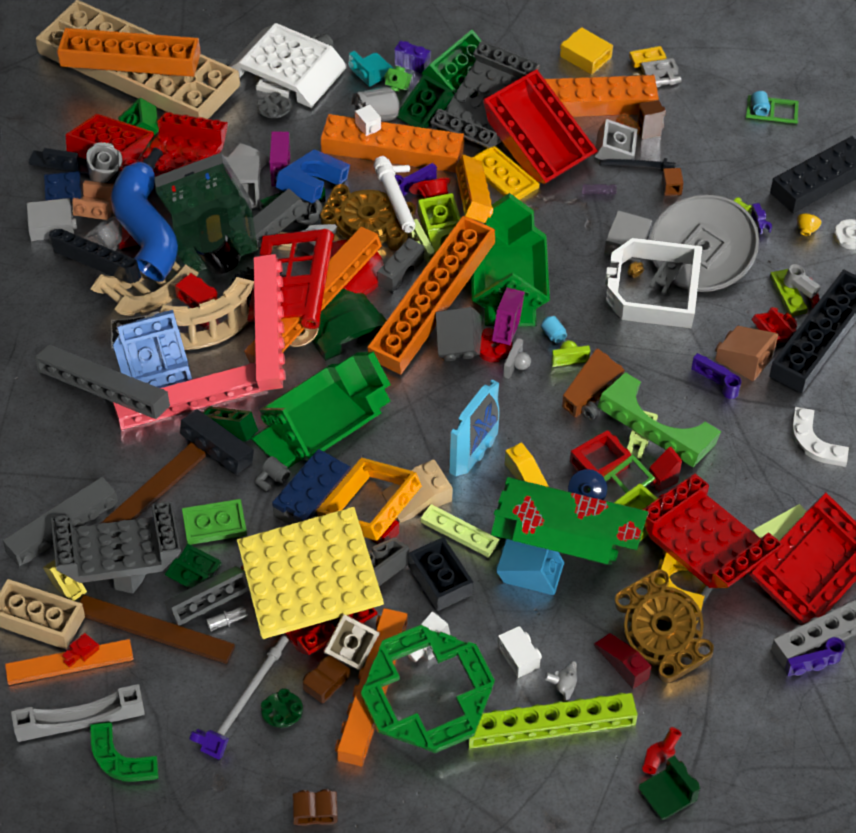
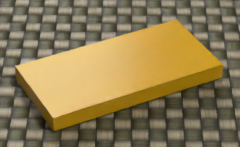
M496 146L487 148L472 157L482 161L486 181L503 196L511 193L520 200L539 188V183Z

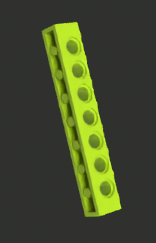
M618 693L614 696L606 697L597 696L585 700L579 698L570 702L557 701L548 705L536 704L532 707H515L505 711L493 710L490 713H483L475 736L467 739L468 747L471 749L636 726L638 714L632 693ZM551 717L555 720H548L546 718ZM531 720L533 721V723H527L525 721ZM510 723L512 726H506L505 724ZM485 726H490V727H492V728H491V729H485L484 727H485Z

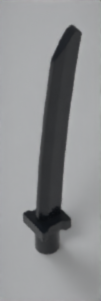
M664 158L663 162L629 159H606L600 161V165L662 168V171L663 169L675 168L676 166L675 162H667V158Z

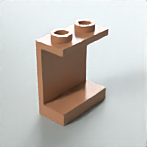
M85 180L83 183L82 199L73 198V215L108 220L113 212L110 196L114 184Z

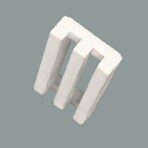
M262 77L256 85V90L269 94L279 92L281 96L287 99L291 93V89L284 88V86Z

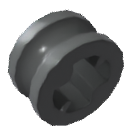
M589 401L581 409L583 415L590 421H593L595 417L600 415V409L592 401Z

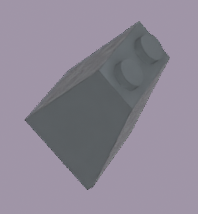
M472 307L436 312L438 356L450 362L455 361L456 358L471 359L475 355H480L482 315Z

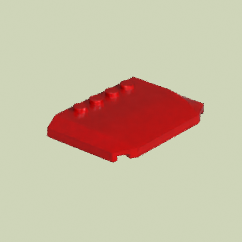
M824 493L781 538L780 542L784 544L783 547L755 567L749 574L800 625L808 623L814 617L819 618L825 615L856 581V521L827 493Z

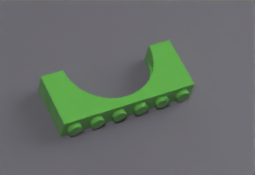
M626 372L602 393L597 408L664 450L672 446L682 461L691 467H694L716 445L721 431L706 421L693 428L681 429L663 425L650 418L640 408L636 399L641 381Z

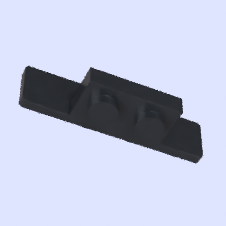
M44 148L43 152L34 150L28 161L29 165L70 172L80 171V173L89 174L86 159L80 158L78 153Z

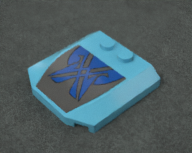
M494 380L490 381V386L486 384L482 386L458 418V428L451 431L449 473L454 476L468 473L477 460L480 461L483 458L485 450L493 445L498 434L500 411L498 402L499 383Z

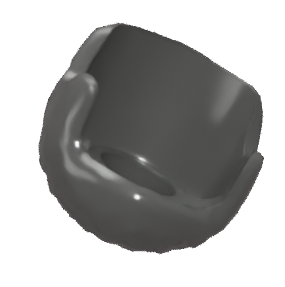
M301 199L307 210L296 218L295 221L304 225L316 223L320 219L323 209L321 202L316 200L314 203H310Z

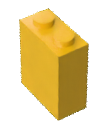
M581 27L561 43L560 57L592 75L612 58L613 45Z

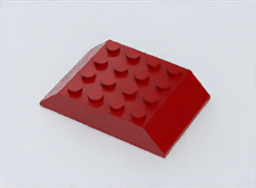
M537 69L483 101L488 123L522 169L538 182L546 184L598 152Z

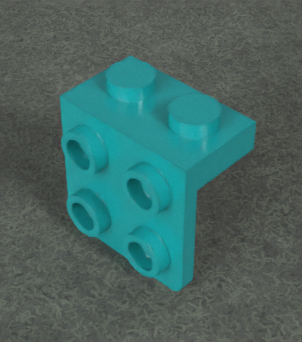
M355 51L349 53V68L369 87L383 80L389 68H393L378 53H372L365 58H362Z

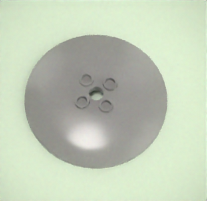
M696 195L674 203L657 219L650 236V240L694 246L709 245L708 249L702 250L697 292L715 291L737 282L752 267L759 248L758 230L751 215L738 203L717 195ZM653 260L657 270L663 261ZM684 264L673 282L675 286L689 290L691 264Z

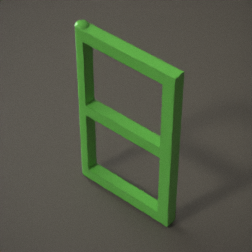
M748 95L745 118L798 124L799 101L768 97L771 103L770 117L750 114L751 95ZM775 103L795 105L794 119L774 117Z
M631 455L604 476V479L608 481L612 478L625 493H628V488L615 474L632 461L648 477L642 483L644 487L655 480V477L634 455Z

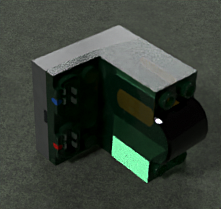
M222 152L155 177L156 193L172 215L173 229L178 245L177 254L184 264L192 267L197 272L208 269L213 274H224L237 266L240 256L258 250L250 197Z

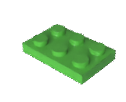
M241 499L182 508L187 544L193 545L247 536Z

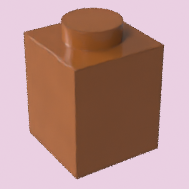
M681 168L663 169L662 186L664 196L682 195L684 182Z

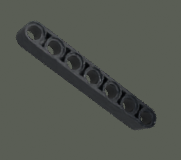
M55 229L49 233L54 252L114 276L126 283H136L141 279L136 259L63 229Z

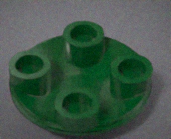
M283 688L262 701L261 714L263 719L271 726L278 728L289 727L301 718L303 703L297 695L291 693L289 689Z

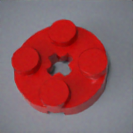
M485 328L481 335L479 357L488 362H500V359H507L513 342H511V345L492 341L494 329ZM491 344H497L498 346L491 347Z

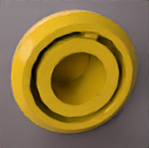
M802 213L797 216V225L801 230L800 234L804 236H810L811 233L818 230L821 226L822 221L815 215Z

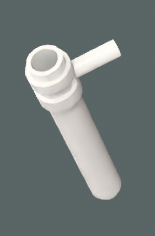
M380 156L374 161L375 172L385 188L402 230L410 233L415 229V222L395 178V173L410 172V166H392L389 159Z

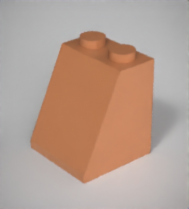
M737 325L733 331L730 330L727 333L723 343L720 342L717 345L715 360L754 381L773 359L778 334Z

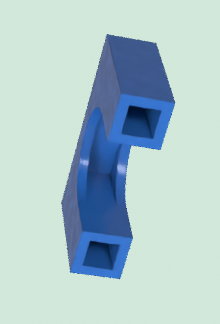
M314 149L277 173L276 188L283 191L290 189L301 199L314 203L321 198L324 181L314 177L322 178L336 185L342 184L348 178L350 164Z

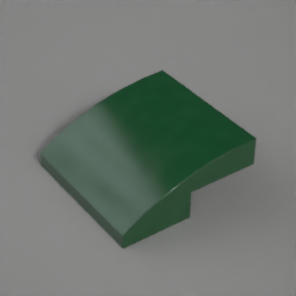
M187 544L180 557L173 560L165 576L190 589L214 577L223 563L221 560Z

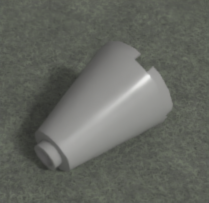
M105 142L96 143L87 151L86 162L90 181L108 183L121 167V152L117 151L112 144Z

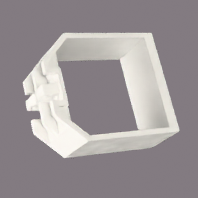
M636 238L630 239L612 252L610 267L606 269V302L621 320L692 328L702 246ZM631 257L691 264L686 309L626 302L618 293L621 264Z

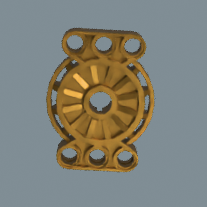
M338 184L333 188L320 214L321 225L335 224L337 226L336 230L347 240L362 226L377 233L381 243L387 241L388 247L391 250L397 251L409 236V233L402 230L387 193L379 190L366 189L350 193L346 185ZM406 202L415 220L416 206L412 202Z
M658 569L619 591L615 596V607L619 612L626 613L624 630L629 646L637 650L647 662L660 665V679L665 683H671L709 661L713 656L714 646L710 640L702 639L704 623L697 603L685 592L668 587L669 576L667 572ZM661 577L665 580V583L658 585L654 580ZM638 588H645L648 592L645 595H639L636 591ZM627 598L630 603L624 606L619 603V600ZM689 604H691V605L693 606V608L695 609L696 613H694L692 607H691ZM660 619L661 621L671 622L672 627L668 631H660L656 624ZM697 620L700 622V631L696 629ZM628 621L632 623V631L628 632ZM631 639H634L638 648L632 643ZM705 646L710 652L703 655L698 649ZM683 657H689L692 663L689 665H684L681 663L680 659ZM666 667H670L673 669L674 673L670 676H667L662 672V670Z

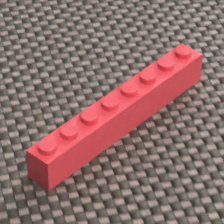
M276 254L254 257L256 382L260 391L283 388V380H286L285 370L282 369V364H285V356L282 353L285 343L282 337L284 324L281 322V318L284 317V311L281 306L283 293L280 291V287H283V280L280 272L283 271V268Z
M250 363L238 368H231L223 372L160 388L168 391L170 407L157 419L113 402L120 429L123 430L262 391H260L256 382V363Z

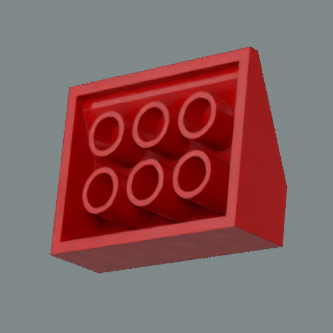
M95 114L65 134L66 150L78 153L79 157L86 159L87 151L94 144L109 143L117 151L121 152L122 166L127 159L138 160L154 136V132Z

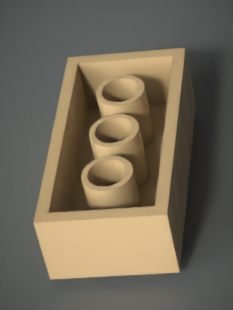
M7 579L0 591V628L65 650L68 649L85 618L82 603Z

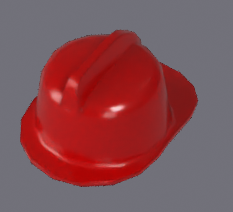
M439 178L418 182L410 186L409 191L412 194L423 195L425 199L449 194L447 186L450 184V179Z

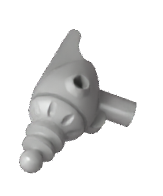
M571 661L561 671H556L554 674L547 672L545 675V681L556 684L558 691L564 696V702L569 701L576 686L577 663L575 661Z

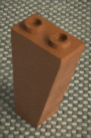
M597 348L564 393L562 407L576 418L582 413V407L589 401L596 403L600 400L602 393L619 379L625 370L620 364L615 363L606 353Z

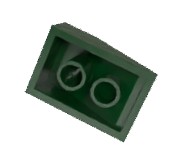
M423 75L399 109L397 118L411 126L427 128L431 125L430 122L438 109L446 110L454 94L446 86Z

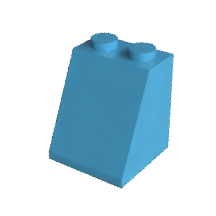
M507 539L505 546L502 548V555L497 564L496 571L503 583L555 595L564 561L559 552Z

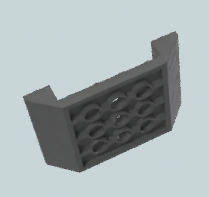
M481 40L473 53L476 59L473 67L446 110L438 109L430 123L449 132L462 133L465 139L486 148H491L500 144L502 140L488 123L483 103L484 99L536 69L539 71L540 63ZM478 93L477 97L470 98L471 94Z
M172 502L152 504L153 517L150 518L143 517L135 520H122L76 528L72 526L71 515L51 518L56 570L78 583L162 572L181 553Z

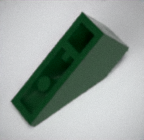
M209 406L202 412L241 441L250 440L258 432L251 411Z

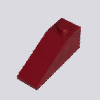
M609 633L594 643L597 650L632 689L649 679L652 666L637 650L613 634Z

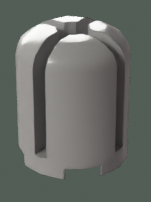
M382 87L358 91L352 94L351 105L355 106V111L371 105L381 117V122L393 121L397 118L399 100L392 88Z

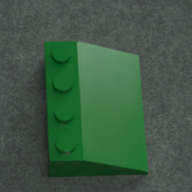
M471 29L434 60L422 74L446 86L455 95L476 62L473 53L481 39Z

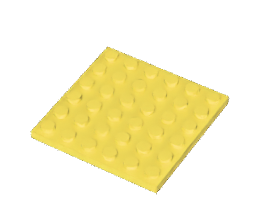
M355 507L237 539L262 639L339 618L342 614L349 615L384 605Z

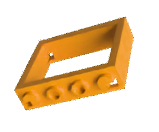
M361 457L316 512L318 516L343 510L370 477L401 485L371 523L359 520L363 536L378 541L422 485L417 473L414 471Z

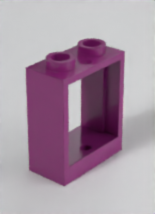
M289 132L271 133L270 176L271 186L276 187L277 173L290 165Z
M506 288L497 309L492 341L511 345L520 323L524 291Z

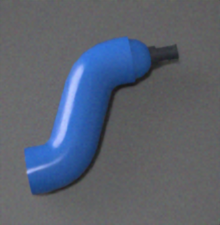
M154 147L149 156L144 158L142 162H135L123 168L112 187L110 198L112 210L117 220L141 247L134 258L137 260L140 272L152 280L163 282L175 263L178 245L176 235L171 226L147 200L148 195L154 188L155 173L153 170L156 167L155 164L163 155L160 149Z

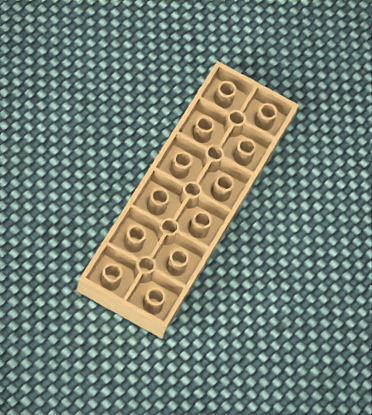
M76 0L35 39L39 54L59 62L57 50L65 28L156 34ZM200 54L194 77L70 67L138 99L142 98L164 111L179 115L203 117L205 119H209L240 86L238 70ZM207 77L209 80V86L202 83ZM202 96L207 98L204 103L202 102Z

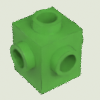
M395 66V69L389 68V71L385 73V84L389 85L394 91L399 92V89L408 91L413 74L404 72L405 68Z

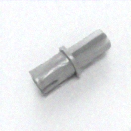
M240 607L227 613L223 611L222 614L206 619L209 631L211 632L226 625L229 627L230 623L247 617V611L245 607Z

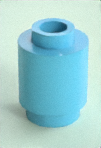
M764 91L753 93L751 95V103L754 113L760 116L767 115L770 110L767 93Z
M548 316L542 321L541 329L552 342L558 344L566 339V329L555 316Z

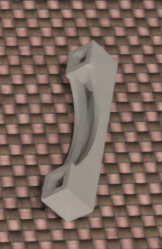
M139 684L118 688L117 692L105 698L80 706L48 710L29 707L11 711L17 742L86 728L92 724L109 723L145 715Z

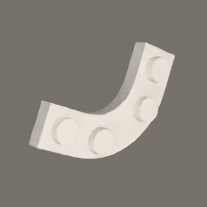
M795 407L792 425V435L795 443L800 445L807 456L816 461L846 467L849 447L829 444L820 440L813 432L815 410Z

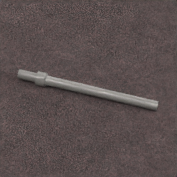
M281 636L275 647H271L267 653L268 657L216 733L225 735L274 661H278L282 655L281 651L289 641L287 637Z

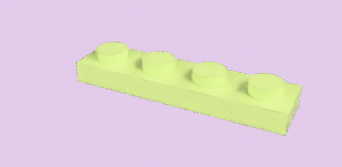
M432 504L421 517L422 524L488 558L499 544L498 538Z

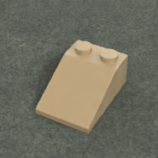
M435 459L411 470L417 473L422 487L397 516L399 523L425 513L431 504L440 507L452 502L453 488ZM393 483L382 492L386 502L390 500L401 485Z

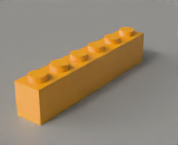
M462 154L456 167V174L465 217L485 223L487 218L491 217L493 207L482 161Z

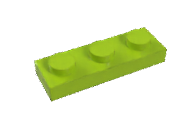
M788 269L771 272L770 279L787 313L792 317L807 314L808 308L797 288H789L784 284V278Z

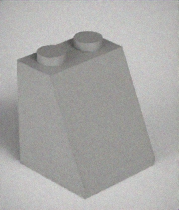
M224 156L249 195L251 208L259 209L260 157Z

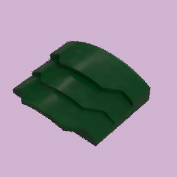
M342 289L321 311L318 333L312 342L326 361L342 354L341 344L367 333H370L375 338L387 320L370 303L365 294Z

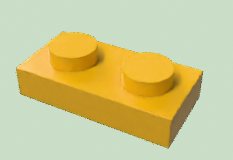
M661 46L629 52V58L634 68L641 67V63L666 59Z

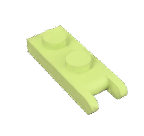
M415 219V229L409 235L411 239L424 245V259L428 264L433 258L434 249L418 219Z

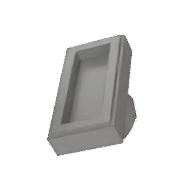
M517 338L504 363L503 376L510 379L515 368L525 370L531 364L530 356L522 352V339Z

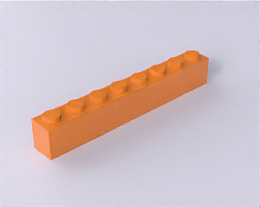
M384 608L382 615L377 617L375 627H377L376 631L379 632V635L365 660V667H362L359 672L358 679H360V683L354 687L353 697L355 698L353 703L348 705L347 715L349 716L347 721H343L341 727L343 735L341 740L338 739L335 745L338 761L363 767L375 725L361 698V691L366 683L374 659H376L381 642L406 631L408 625L407 613ZM388 685L382 687V689H383V691H384L385 694H386Z

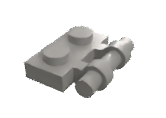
M674 58L641 63L644 75H655L657 87L666 84L671 86L681 82V76H674L678 74Z

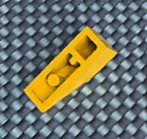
M522 442L505 450L504 464L516 479L549 487L536 461Z

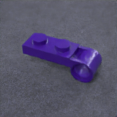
M431 163L405 178L395 175L403 196L410 194L409 188L415 183L436 180L437 166Z
M699 353L693 357L691 369L723 386L722 394L724 397L734 399L739 395L741 378Z
M832 637L827 640L822 651L788 658L785 666L787 676H799L812 670L819 671L828 665L840 662L845 649L844 642L840 638Z

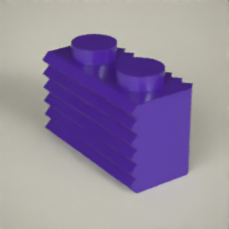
M400 41L394 49V64L423 73L431 64V51L422 46L412 45L407 41Z

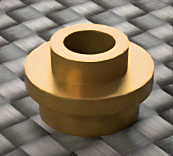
M632 263L628 267L627 274L631 275L632 278L641 275L645 270L643 263Z

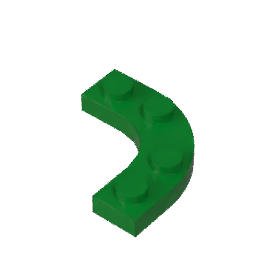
M112 722L90 725L93 756L103 772L110 777L127 782L159 779L157 756L141 758L122 756L114 748Z

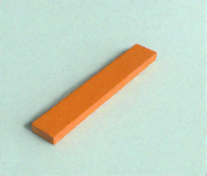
M130 639L99 645L100 649L85 662L78 659L71 667L63 663L65 659L62 655L65 652L7 663L5 667L8 685L132 661L134 659Z

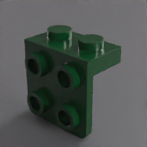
M674 755L667 759L665 770L641 783L638 790L661 820H665L696 802L700 792V785L694 777L692 778L689 775L685 764Z

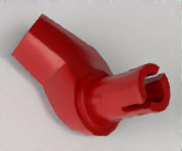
M670 727L663 741L657 742L647 749L642 767L645 773L654 775L659 765L667 762V759L674 756V747L682 736V732L679 729Z

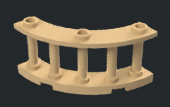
M175 262L172 269L178 274L169 282L165 279L163 282L156 281L162 287L154 292H151L141 283V281L147 278L141 272V279L136 283H126L114 276L101 274L90 289L97 293L107 294L116 301L118 305L114 310L119 314L134 316V314L140 313L144 315L172 301L175 298L173 295L176 294L175 285L190 273L197 276L199 272L186 264L184 267H181ZM134 286L143 296H133L126 289Z
M236 277L232 285L223 292V296L217 300L212 299L199 304L200 307L189 309L188 306L163 305L159 313L173 310L177 325L188 326L189 333H180L185 350L200 349L218 344L234 336L249 323L247 320L249 312L247 297L254 288V281ZM227 314L228 318L217 325L216 319ZM209 322V329L196 332L195 325Z

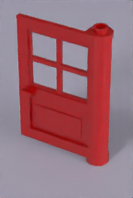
M329 229L263 236L259 256L271 255L274 245L292 244L289 258L278 259L281 263H288L286 277H282L283 287H280V291L283 293L281 306L284 311V317L281 319L302 317L301 324L307 329H317L320 325V314L334 234ZM316 241L313 255L294 257L296 243ZM312 260L310 274L291 276L293 262ZM254 288L248 312V322L255 321Z

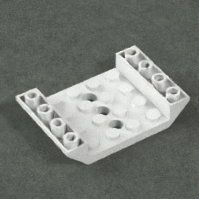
M274 23L262 29L229 67L238 70L239 77L248 71L296 92L298 103L312 108L347 68V65L332 46Z

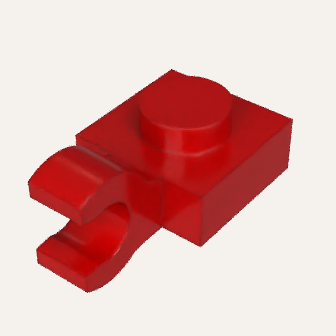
M86 633L82 634L69 645L70 650H67L62 655L65 659L63 663L71 667L78 659L85 662L100 649L99 644Z

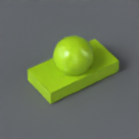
M571 340L564 341L560 349L552 350V367L586 363L590 358L589 345L578 347Z

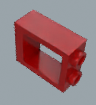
M607 430L571 450L570 463L578 472L591 469L599 472L604 477L628 459L631 453L620 444L615 435H612ZM607 445L618 459L597 470L585 456ZM628 464L626 467H624V468H623L621 471H619L617 474H619V473H621L622 471L628 469V468L630 467V464Z

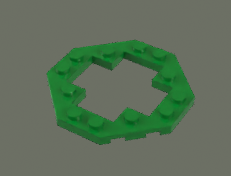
M423 625L416 626L383 640L361 691V698L378 733L434 753L474 737L495 683V679L477 644L469 641L466 643L446 633L429 630L428 627ZM429 646L437 663L458 656L474 689L456 696V701L464 716L426 731L418 713L398 721L382 687L400 680V676L392 661Z

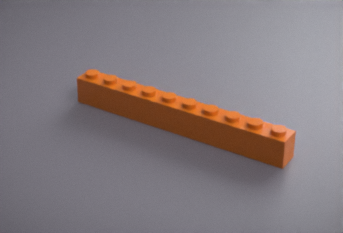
M361 226L340 250L330 258L321 311L382 247L377 233ZM302 317L281 319V322L284 324L282 337L285 343L282 353L305 329L301 324ZM254 340L244 350L249 363H256Z

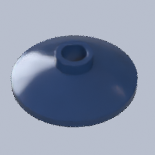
M585 469L572 476L568 484V492L604 500L607 495V483L599 472ZM584 486H590L591 491L585 493L583 490Z

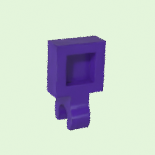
M760 203L752 204L750 215L756 224L758 233L762 234L763 228H766L771 233L772 224L765 221V210H762Z
M196 729V732L192 731L189 738L191 741L202 745L200 751L218 760L223 757L229 738L212 730L206 733L200 729Z

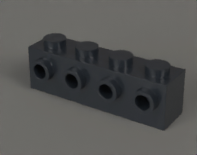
M196 409L181 420L180 434L236 475L252 464L254 449L200 410Z

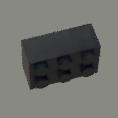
M444 537L408 553V567L437 611L473 595L474 582Z

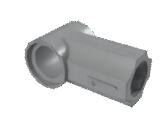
M798 264L790 265L784 278V284L789 288L799 289L811 299L815 297L821 286L805 275V270L802 266Z

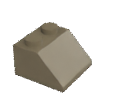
M342 614L324 652L361 670L379 632Z

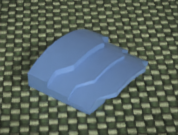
M173 310L117 326L119 335L114 341L113 347L121 373L158 388L193 380Z

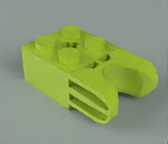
M453 193L418 200L417 213L422 228L434 249V255L461 219Z

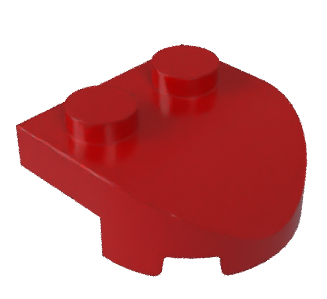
M771 307L767 313L754 314L751 319L758 330L778 334L776 344L787 343L797 331L796 327L798 324L789 313L784 315L778 312V308Z

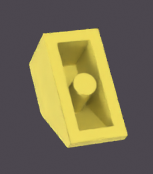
M55 559L42 567L51 583L64 598L75 601L87 593L82 583H78L56 570Z

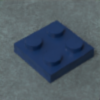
M80 171L44 175L45 201L70 198L71 203H73V198L82 199Z

